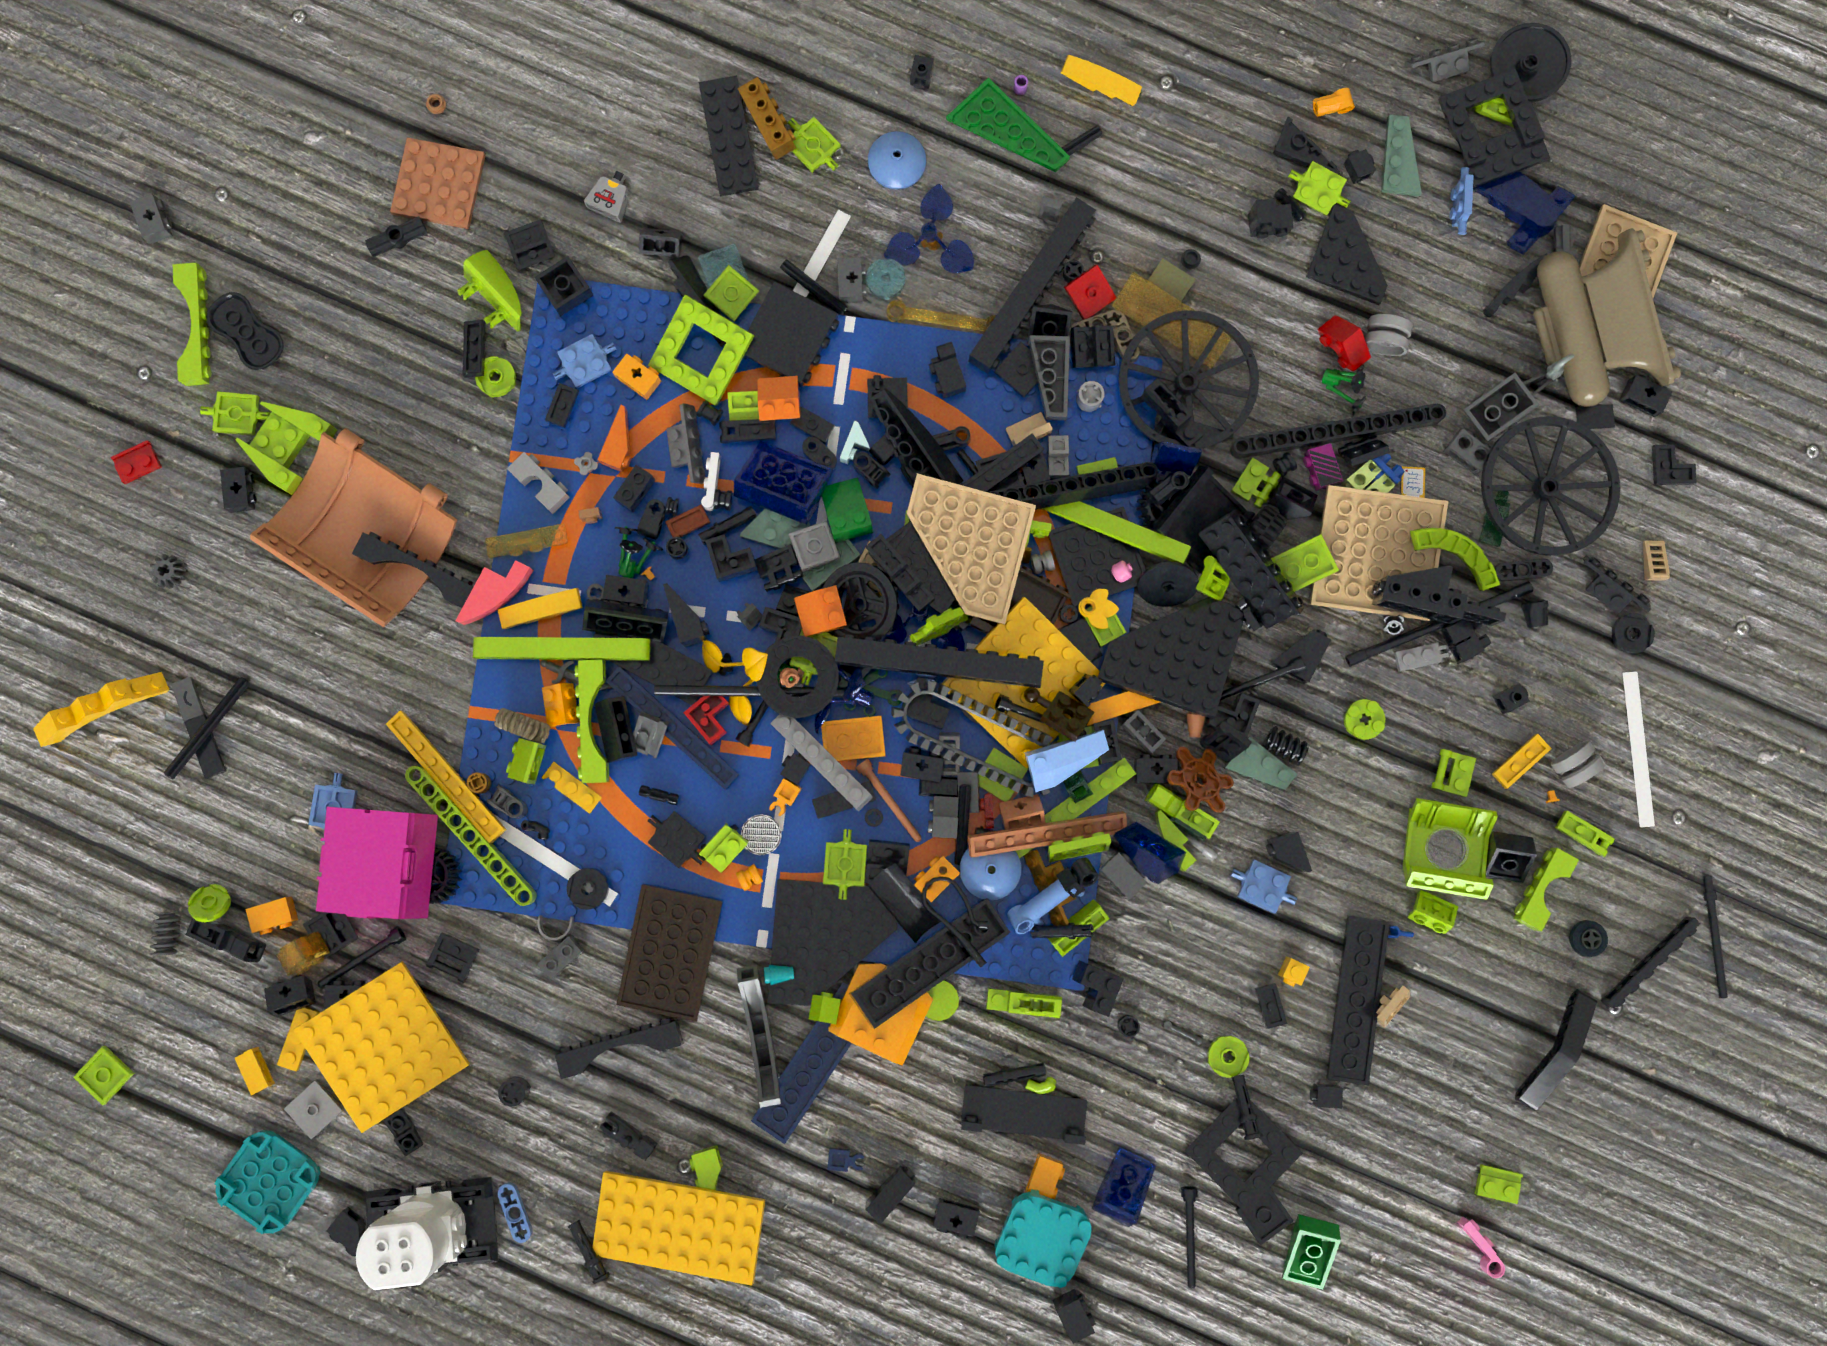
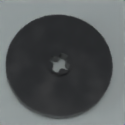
M1163 562L1146 569L1140 575L1137 585L1139 595L1143 600L1155 606L1170 607L1191 599L1197 592L1196 587L1199 581L1196 572L1191 567L1178 562Z

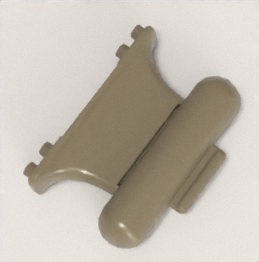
M1631 228L1618 235V251L1615 257L1604 267L1591 274L1581 277L1577 260L1573 255L1564 251L1545 255L1537 267V278L1545 306L1535 309L1533 315L1547 365L1550 366L1569 354L1575 355L1574 358L1565 364L1563 376L1568 394L1577 405L1584 407L1595 406L1607 397L1610 390L1607 369L1617 367L1641 368L1648 371L1653 376L1655 383L1662 387L1673 384L1674 379L1681 376L1679 367H1672L1670 360L1675 358V350L1673 347L1667 348L1660 328L1645 271V262L1650 260V255L1647 249L1641 250L1640 243L1645 240L1642 230L1635 231Z

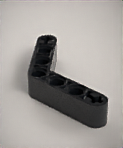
M1576 989L1571 994L1553 1047L1519 1087L1515 1094L1516 1101L1532 1111H1536L1580 1058L1597 1000L1579 989Z

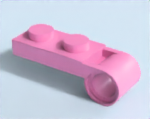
M1462 1217L1457 1223L1484 1254L1480 1260L1482 1271L1492 1278L1502 1277L1505 1273V1265L1492 1249L1494 1244L1487 1236L1483 1237L1478 1232L1480 1227L1474 1220L1471 1219L1469 1221ZM1495 1262L1496 1267L1494 1270L1489 1271V1265Z

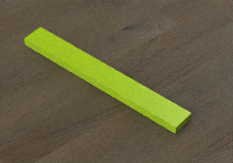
M1080 501L1042 508L1171 562L1184 564L1191 550V546Z

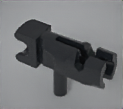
M611 1111L606 1119L615 1126V1130L606 1121L601 1124L599 1129L619 1142L621 1147L634 1148L633 1153L646 1161L658 1143L647 1135L642 1138L640 1131Z

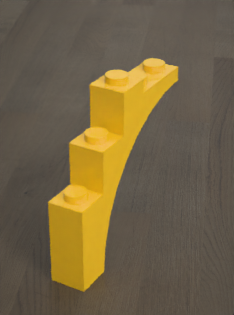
M162 672L130 680L125 678L109 682L96 693L77 697L68 707L49 711L33 730L41 747L58 743L89 722L135 702L167 693L169 687Z

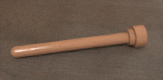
M867 758L855 767L859 774L866 775L915 842L921 841V835L872 771L873 764Z

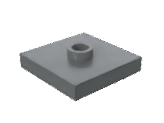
M827 521L789 533L802 572L840 559Z
M318 1080L313 1081L284 1108L311 1140L344 1111L341 1105Z

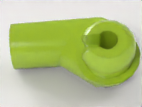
M1047 1077L1044 1082L1037 1083L1028 1079L1025 1088L1037 1094H1047L1056 1088V1080L1053 1077Z

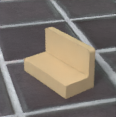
M1041 412L1006 428L1013 447L1032 433L1039 440L1050 435L1053 430L1050 422L1046 423Z

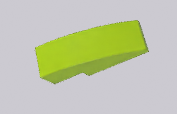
M1157 810L1155 818L1163 844L1180 870L1186 871L1196 861L1183 846L1188 841V838L1161 810Z

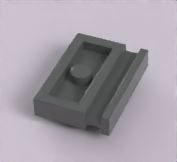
M641 711L633 733L637 752L645 755L650 754L654 756L653 758H657L669 722L661 721L660 718Z

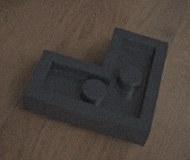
M1675 444L1652 446L1654 485H1694L1697 483L1696 464H1676Z

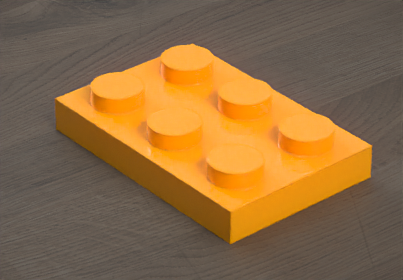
M882 716L821 722L823 747L837 761L885 757Z

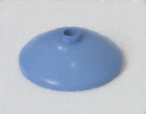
M899 131L889 132L880 136L872 144L868 153V167L873 178L882 186L890 189H905L914 185L922 177L926 167V153L922 144L914 136ZM899 153L901 156L894 157V154Z
M968 848L960 862L961 880L966 889L980 899L998 900L1009 895L1017 886L1021 876V862L1016 851L971 858ZM989 866L995 867L993 874L988 873Z

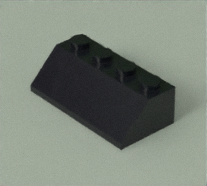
M587 599L582 630L631 638L650 639V641L663 643L668 612L661 609H647L637 605H623L619 602L610 603L599 599Z

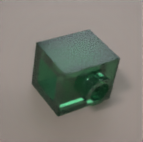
M1081 769L1063 781L1067 792L1075 804L1093 794L1088 780Z

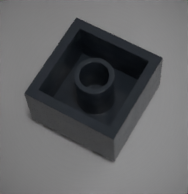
M566 256L534 277L560 317L593 296L591 289L569 256Z

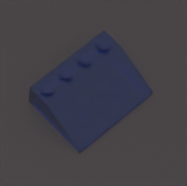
M760 441L734 479L733 496L807 525L818 506L833 469Z

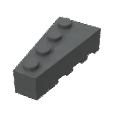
M1030 335L1028 341L1045 419L1066 421L1068 412L1070 336Z

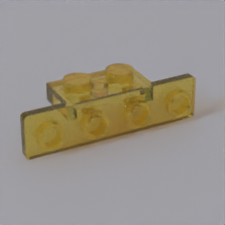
M557 524L486 538L485 543L488 557L495 558L506 555L518 556L526 551L539 552L543 548L567 544L568 538L565 525Z

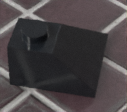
M1288 832L1267 839L1266 849L1269 856H1273V859L1299 872L1312 871L1299 832Z

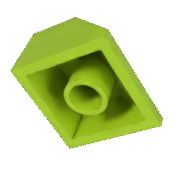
M519 738L512 748L514 756L512 762L510 761L507 766L506 773H509L507 778L535 785L546 745Z

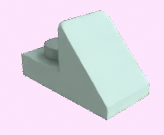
M856 421L853 423L840 456V462L847 465L849 460H854L857 452L855 447L868 452L870 449L862 429Z

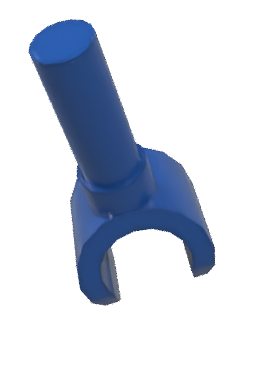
M1389 926L1390 935H1388V938L1414 936L1413 932L1402 931L1397 926Z

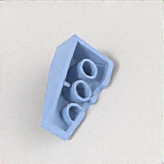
M1104 730L1080 736L1076 742L1070 739L1025 752L1035 792L1056 787L1107 752L1109 747Z

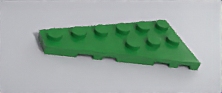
M989 77L946 116L947 121L1055 173L1070 160V156Z

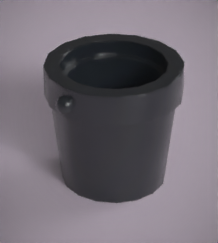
M1548 600L1521 604L1527 628L1548 625Z

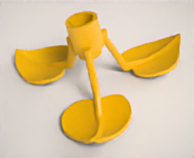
M703 640L702 644L703 661L712 672H718L720 666H745V673L750 677V680L743 686H749L754 681H759L762 678L766 666L767 653L748 647L742 652V662L723 663L721 661L722 653L716 644L709 640ZM729 696L730 709L739 722L748 726L752 715L750 701L746 696Z

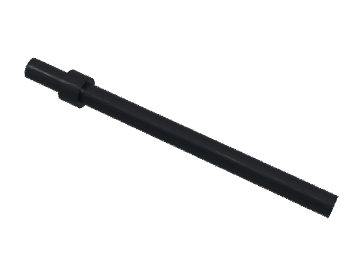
M1712 875L1703 876L1705 887L1703 896L1704 901L1707 902L1719 998H1728L1715 903L1717 894L1713 888Z

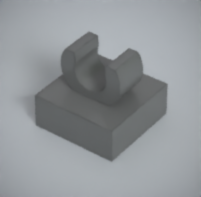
M746 603L745 606L747 608L743 612L738 610L737 617L750 631L761 621L762 614L752 603Z

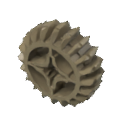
M505 708L499 710L494 722L497 728L540 744L545 743L551 728L546 723Z

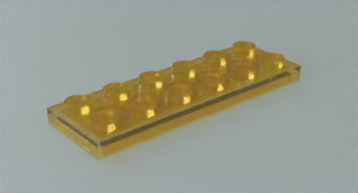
M1135 272L1131 274L1112 304L1113 308L1142 326H1146L1154 319L1168 313L1194 310ZM1181 320L1167 323L1152 331L1182 350ZM1188 320L1189 355L1198 360L1218 328L1205 322ZM1224 331L1203 362L1210 369L1214 367L1232 339Z

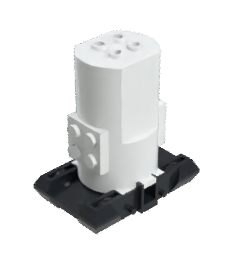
M492 1177L466 1179L461 1184L451 1185V1180L445 1181V1186L441 1185V1181L421 1183L415 1188L414 1185H408V1190L388 1188L365 1191L367 1230L361 1236L356 1250V1264L364 1282L373 1290L421 1285L433 1273L441 1272L448 1264L458 1266V1263L470 1262L471 1265L499 1262Z

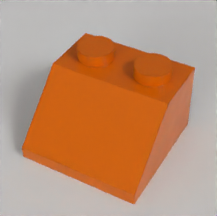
M798 376L757 379L759 421L801 417Z
M836 585L794 598L804 636L809 637L841 629L847 625Z

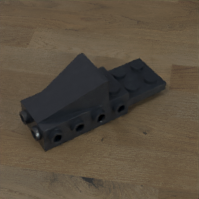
M1453 566L1393 576L1387 575L1377 581V583H1374L1372 588V595H1374L1372 605L1447 624L1464 619L1494 626L1504 622L1506 613L1500 612V609L1497 607L1488 606L1484 608L1480 607L1479 603L1472 601L1466 603L1468 595L1462 594L1461 590H1448Z

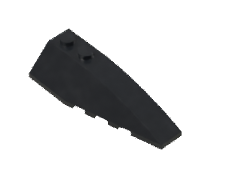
M887 388L870 398L880 422L884 423L887 439H890L893 444V453L896 458H899L902 465L900 467L902 474L912 488L914 487L917 473L959 485L964 481L930 432Z

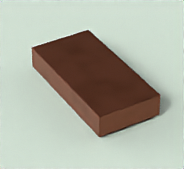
M702 504L665 521L672 537L680 538L710 524Z

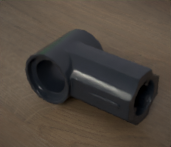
M964 426L933 435L943 451L957 447H966L971 441L970 431ZM959 433H965L967 435L966 440H957L956 436Z
M1182 471L1169 473L1163 481L1148 492L1150 499L1157 506H1160L1180 489L1186 488L1189 483L1188 475ZM1175 476H1178L1180 478V484L1178 486H1176L1174 483Z

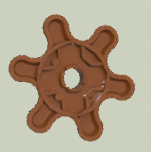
M1180 747L1176 752V758L1180 762L1182 769L1181 771H1170L1167 776L1168 783L1179 785L1186 792L1184 806L1187 810H1197L1200 802L1204 801L1213 812H1223L1225 810V803L1219 795V790L1221 788H1231L1234 784L1232 777L1216 771L1214 763L1217 757L1212 750H1204L1201 758L1197 759L1192 756L1188 748ZM1197 776L1202 779L1203 785L1199 782L1196 783Z

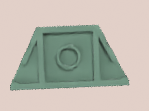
M769 504L741 532L740 537L780 549L787 545H792L789 533L810 526L809 518L806 514Z

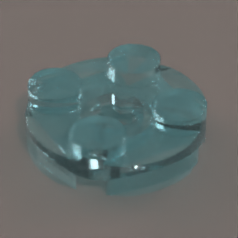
M879 259L873 262L867 270L866 283L868 289L873 295L884 300H889L900 294L905 286V272L901 264L893 259ZM890 275V282L883 283L881 276Z

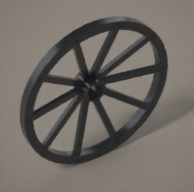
M1184 310L1172 312L1148 323L1129 343L1119 369L1120 398L1131 422L1150 440L1176 450L1187 449L1179 440L1170 439L1159 434L1164 426L1161 419L1153 430L1140 418L1133 406L1145 401L1141 396L1130 399L1127 386L1128 369L1174 382L1175 384L1167 387L1171 391L1178 390L1176 397L1179 400L1185 394L1186 408L1193 414L1192 393L1225 429L1218 435L1197 441L1188 450L1205 449L1229 438L1249 417L1258 394V366L1255 355L1247 340L1233 325L1224 319L1202 311ZM1180 320L1183 372L1152 332L1160 326ZM1188 320L1214 325L1218 329L1190 371ZM1224 331L1236 342L1243 356L1196 375ZM1146 336L1177 376L1130 362L1135 349ZM1247 362L1250 380L1249 392L1199 382L1235 365ZM1189 378L1192 386L1186 387L1182 379ZM1198 389L1246 398L1247 400L1238 418L1230 425ZM1192 415L1190 421L1194 424V416Z
M1544 416L1517 424L1506 431L1494 443L1483 465L1481 493L1490 520L1508 541L1530 553L1558 556L1576 552L1587 547L1606 531L1618 508L1620 478L1611 452L1594 432L1570 419ZM1538 426L1560 427L1558 439L1545 475L1532 428ZM1568 430L1581 436L1592 446L1584 455L1553 477ZM1521 431H1525L1538 477L1503 450L1508 441ZM1595 453H1598L1605 466L1608 481L1560 484L1559 481ZM1499 456L1534 483V485H1492V474L1497 457ZM1544 484L1549 487L1548 492L1544 489ZM1609 487L1608 502L1603 516L1559 492L1560 490ZM1492 491H1533L1534 494L1503 520L1496 507ZM1555 498L1597 521L1598 525L1591 533L1577 542ZM1537 499H1540L1532 543L1519 536L1508 525ZM1547 500L1570 545L1560 547L1540 545Z

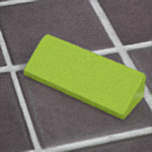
M1093 899L1069 918L1068 922L1075 923V925L1092 924L1095 931L1110 918L1096 900ZM1058 937L1048 938V940L1063 957L1087 937H1076L1075 939Z

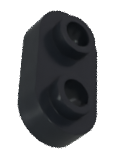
M809 437L804 440L802 445L804 454L820 470L829 472L836 467L837 459L835 454L818 438ZM815 444L816 448L811 450L809 449V445ZM825 457L830 458V462L824 463L823 459Z

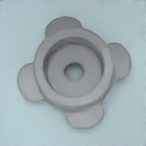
M585 452L584 456L577 457L574 460V464L579 467L581 475H587L598 468V463L594 462L593 455L590 452Z

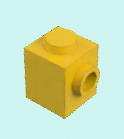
M1286 957L1278 975L1284 978L1282 982L1294 987L1295 984L1302 986L1310 967L1290 957Z

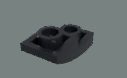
M403 1108L383 1119V1122L395 1137L394 1142L404 1156L423 1146L421 1137Z

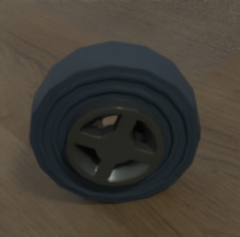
M1585 920L1573 926L1570 931L1569 941L1576 953L1581 956L1594 957L1600 955L1606 949L1608 935L1599 923Z

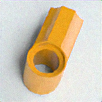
M1342 88L1331 95L1313 100V111L1317 117L1335 112L1344 114L1355 108L1349 88Z

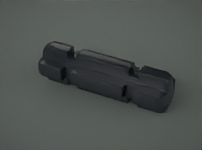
M1280 188L1275 193L1274 197L1278 201L1281 200L1282 205L1291 204L1292 214L1295 215L1294 218L1300 222L1307 216V212L1303 208H1299L1300 205L1290 195H1287L1284 188Z
M641 785L639 789L640 796L649 797L665 803L667 801L669 804L677 805L679 800L678 794H668L669 792L655 788L650 789V787Z

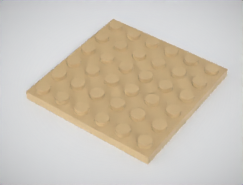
M1327 485L1320 535L1322 534L1339 571L1312 584L1309 605L1391 616L1401 615L1405 618L1430 621L1427 618L1372 605L1374 597L1372 595V588L1374 583H1377V581L1387 575L1393 576L1438 568L1441 549L1414 550L1410 531L1420 528L1444 529L1448 501Z

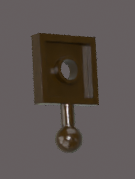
M1029 687L1024 692V698L1027 702H1037L1047 709L1040 721L1076 742L1094 714V711L1061 691L1058 692L1052 702L1040 696L1037 688ZM1063 714L1069 715L1071 719L1066 718Z

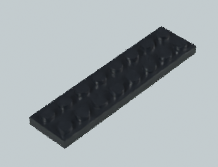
M1347 915L1326 1075L1328 1080L1369 1086L1378 1016L1376 1012L1379 1009L1390 922Z

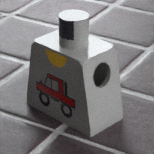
M615 171L612 179L601 176L584 200L587 209L621 223L629 198L628 188L623 185L626 176L619 171Z

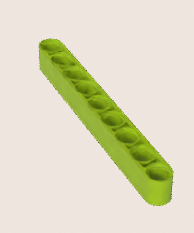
M473 637L472 658L650 660V639Z
M409 767L405 773L407 782L509 896L521 906L534 903L537 897L535 890L493 843L487 842L423 767ZM416 770H419L421 777L416 781L413 778V774ZM430 785L434 787V793L431 796L427 794V788ZM443 800H446L448 803V808L445 811L440 808V803ZM456 815H459L462 820L459 826H456L453 821ZM470 830L475 833L473 841H469L467 838V833ZM484 845L489 849L487 856H483L480 851ZM497 860L502 863V869L499 872L494 868V863ZM511 875L516 879V884L513 887L509 886L507 881ZM523 891H527L530 895L527 902L521 899Z

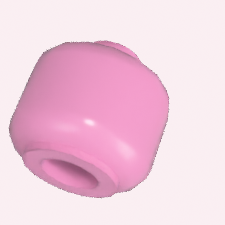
M1122 560L1114 564L1111 571L1115 579L1123 583L1132 577L1131 571L1133 568L1130 563L1127 564Z

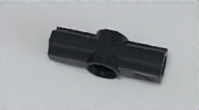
M418 216L398 226L390 225L385 232L365 240L371 255L376 257L391 249L403 248L407 242L428 232L422 219ZM400 234L398 239L393 240L394 235Z

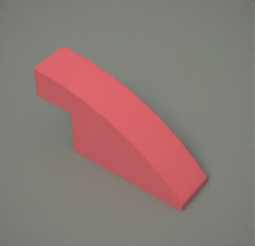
M515 560L505 578L484 567L455 621L466 625L496 612L521 590L534 570Z

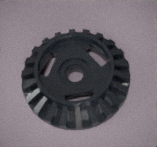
M850 563L836 569L828 577L823 588L836 585L841 605L844 590L847 589L843 609L847 625L844 628L830 632L837 638L843 637L844 634L856 636L855 639L864 640V637L876 638V641L885 638L886 634L893 629L894 622L897 621V610L900 606L897 600L899 595L895 591L894 582L888 578L887 573L869 563ZM870 581L879 588L882 594L881 597L868 585ZM859 598L864 601V608L862 610L856 607V601ZM872 619L876 620L875 626L864 630L860 629L859 623Z

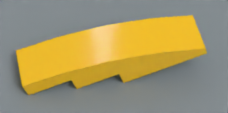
M1067 55L1061 74L1092 92L1098 90L1112 99L1117 97L1131 106L1136 104L1142 86L1109 69L1072 55Z
M574 588L498 609L502 629H509L544 618H553L583 607L579 590Z

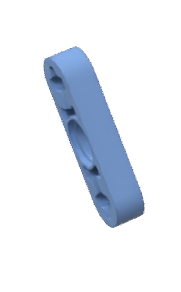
M507 1182L499 1188L498 1198L512 1238L518 1243H524L532 1235V1226L517 1186L514 1183ZM506 1187L508 1190L513 1191V1193L510 1195L511 1200L513 1201L514 1199H516L517 1201L511 1203L509 1206H507L506 1204L510 1202L509 1196H504L503 1192L506 1191ZM512 1207L519 1208L521 1212L520 1217H511L510 1209ZM521 1219L524 1220V1222L520 1224L522 1230H527V1233L524 1235V1237L522 1235L517 1234V1232L520 1230L519 1224H517L516 1226H514L513 1224L519 1222Z

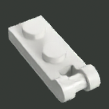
M711 452V457L707 458L706 470H709L708 478L705 477L704 489L707 491L706 496L701 500L706 511L714 510V495L718 487L721 456L715 452Z

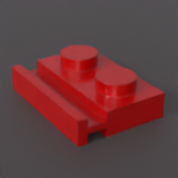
M148 440L111 457L117 473L124 484L162 468L155 450Z

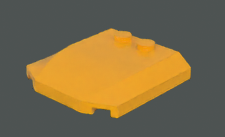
M882 963L858 964L841 1000L837 1023L830 1024L828 1031L903 1066L933 998L926 992L873 1029L849 993L882 971L887 965Z

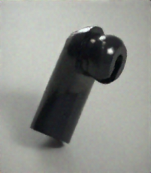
M522 821V830L538 832V839L547 840L549 838L550 829L537 821Z

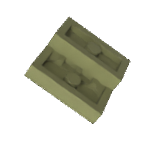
M1162 258L1139 295L1165 312L1172 313L1176 311L1196 279Z

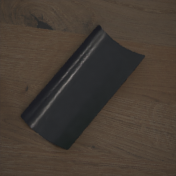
M896 863L884 869L869 883V889L915 943L930 928L941 922L925 908L921 893Z

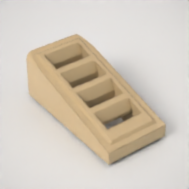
M1643 541L1644 580L1664 581L1670 579L1665 542ZM1650 546H1658L1659 550H1650ZM1651 554H1659V558H1652ZM1652 562H1659V565H1653ZM1654 569H1659V573H1654Z

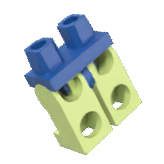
M1385 454L1367 461L1347 478L1342 485L1347 488L1363 489L1371 483L1365 490L1388 493L1401 481L1400 477L1405 471L1398 464L1390 469L1386 463L1392 458L1389 454Z

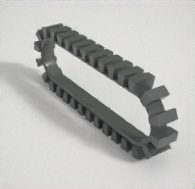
M925 679V689H920L919 683L916 680L907 683L913 691L908 696L900 690L897 692L895 698L903 702L902 708L891 706V715L894 718L902 717L903 721L894 724L900 734L904 733L908 728L911 730L906 737L907 741L915 745L917 743L921 748L929 749L936 755L940 754L943 758L949 761L952 760L960 766L963 765L966 769L975 771L981 776H986L994 782L997 781L999 784L1007 788L1009 787L1018 793L1022 783L1024 785L1021 793L1025 796L1033 797L1034 785L1032 781H1025L912 728L907 720V708L911 700L916 696L932 694L1042 747L1048 746L1053 737L941 683L939 684L938 691L935 692L934 688L937 682L931 679ZM1045 789L1038 792L1042 795H1046L1050 793V790Z

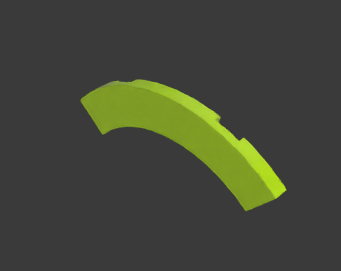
M1420 528L1410 531L1414 550L1437 548L1448 551L1460 558L1474 575L1479 590L1484 591L1500 585L1493 564L1484 555V551L1468 537L1442 528Z

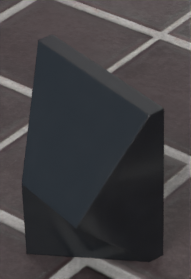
M1054 304L1033 306L1028 340L1030 335L1069 336L1072 311Z
M1282 477L1268 503L1278 508L1280 514L1287 518V520L1310 516L1318 495L1286 477Z

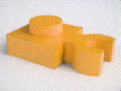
M783 778L773 795L778 800L770 805L769 810L772 811L778 805L781 808L778 815L782 816L786 812V804L789 806L793 805L802 787L787 778Z

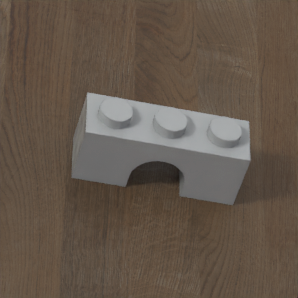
M523 452L507 469L524 486L532 480H541L542 489L535 497L554 514L570 498L566 494L568 489L561 482L556 484L552 480L554 475L547 468L542 470L538 466L540 461L533 454L528 456Z

